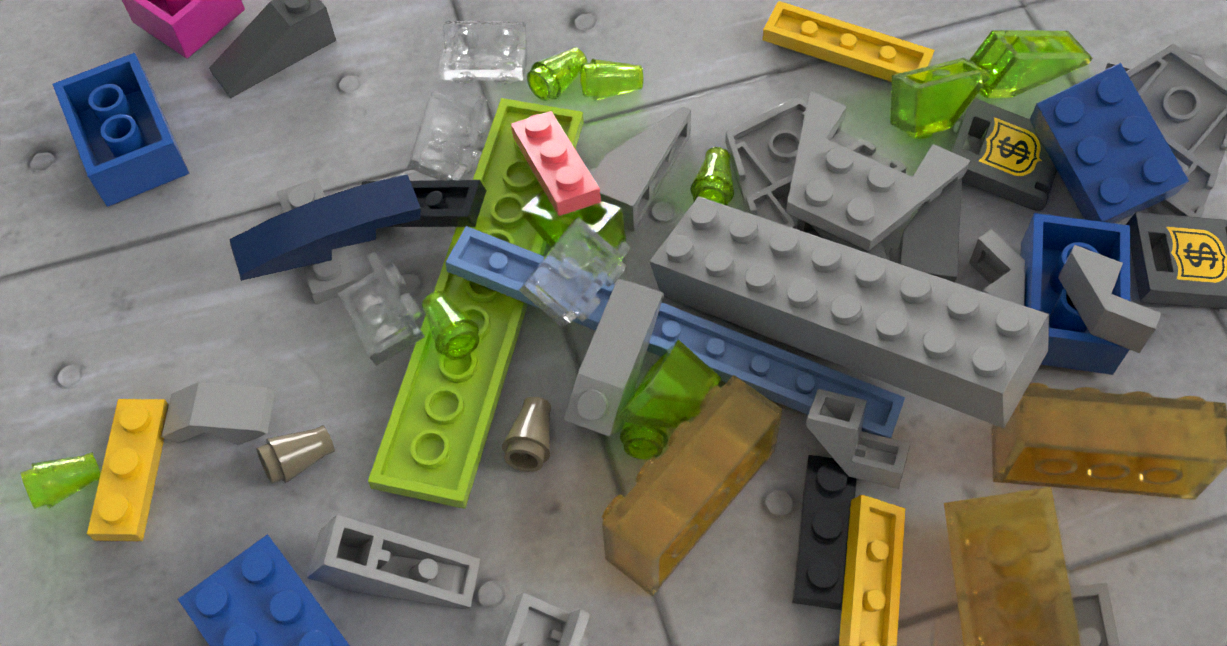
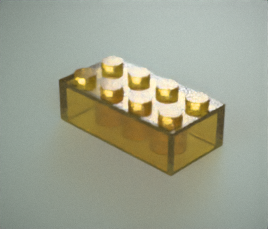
M735 375L722 388L716 385L707 393L700 405L701 412L691 423L687 421L682 422L675 429L668 441V446L670 447L658 460L655 457L650 458L638 472L635 479L637 484L626 497L621 494L616 496L602 515L605 559L651 596L657 592L775 452L783 409Z
M1030 383L1005 428L1003 429L996 425H993L991 428L993 482L1196 500L1227 467L1226 403L1205 401V399L1198 396H1183L1175 399L1153 397L1150 393L1142 391L1115 394L1103 393L1092 387L1067 390L1049 388L1042 383Z
M1046 487L945 502L944 510L964 646H1084L1058 507L1052 488Z

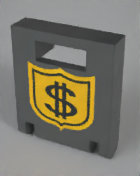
M972 97L965 108L950 152L970 160L968 169L962 177V182L1031 210H1043L1046 207L1057 169L1030 120ZM986 131L978 154L963 149L967 134L981 139Z
M1135 212L1126 225H1130V250L1140 302L1227 309V220ZM1161 238L1168 272L1155 270L1152 249Z

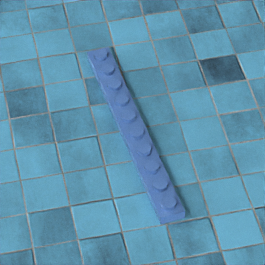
M467 226L446 260V270L449 273L595 331L615 286L611 282ZM661 303L647 348L648 352L807 415L818 389L867 400L861 431L887 438L892 437L905 400L903 396L665 303Z

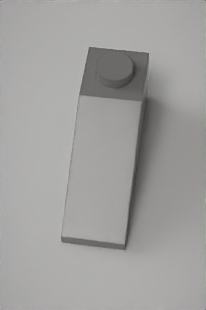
M683 106L605 154L597 169L591 168L589 170L600 188L601 202L588 206L587 212L634 231L690 137L691 109Z
M617 279L578 371L564 421L607 436H611L623 429L664 297L663 292L623 279Z
M336 515L319 531L307 579L357 593L469 609L481 559Z

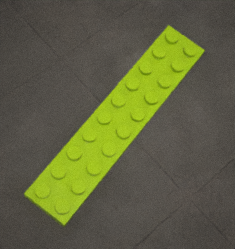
M501 98L473 180H480L487 191L476 225L470 228L543 256L556 211L515 142L511 124L533 115L552 111L576 150L584 124L583 112ZM456 227L368 483L371 489L466 509L528 304L447 272L446 260L465 227Z

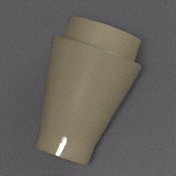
M540 397L526 398L523 401L520 413L502 444V449L505 453L504 459L514 469L534 472L541 469L543 463L550 457L551 404L547 400Z
M324 425L311 430L266 438L267 444L256 448L261 465L271 484L283 480L284 483L289 482L325 455L335 451L331 437Z

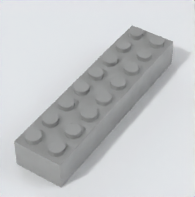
M699 196L649 261L659 291L663 292L666 298L1003 429L1048 352L1049 314Z

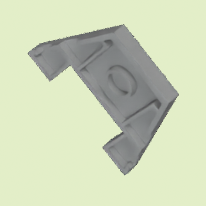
M1173 43L1128 70L1127 74L1173 154L1178 160L1188 166L1185 174L1189 182L1176 195L1159 203L1178 216L1202 218L1205 203L1210 190L1214 187L1219 174L1220 164L1227 149V80Z
M811 91L808 95L786 213L869 251L909 220L911 213L925 202L930 203L941 194L945 186L953 180L957 182L965 175L970 160L934 144L930 147L915 174L909 176L830 141L845 118L847 106Z
M798 96L726 131L725 137L726 147L747 213L796 229L797 225L776 198L790 191L807 102ZM840 124L830 140L906 174L907 167L895 158L890 162L875 152L876 146L864 138L858 141L842 131V124Z

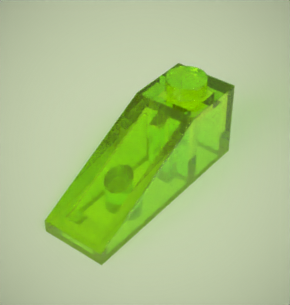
M992 30L962 70L972 80L974 90L981 96L986 98H1009L1084 67L1092 61L1093 57L1069 31Z

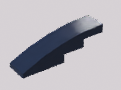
M408 174L356 186L294 208L229 239L240 280L331 261L333 249L376 240V229L420 220L421 207Z

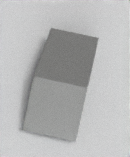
M991 229L978 238L969 264L990 283L989 286L983 289V292L1024 306L1025 260Z
M1074 245L1058 278L1090 334L1140 353L1156 330L1161 313L1112 294L1123 265L1122 262Z
M211 382L192 384L171 394L162 437L180 443L207 432L233 444L240 445L264 436L268 433L276 390L262 386Z
M818 389L807 417L806 427L849 477L899 489L910 443L861 431L867 400Z

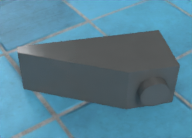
M321 0L270 1L209 67L212 75L228 96L232 98L337 41L326 6Z
M962 178L957 182L955 180L950 182L942 189L938 197L930 203L925 202L904 229L898 249L890 248L888 260L956 282Z

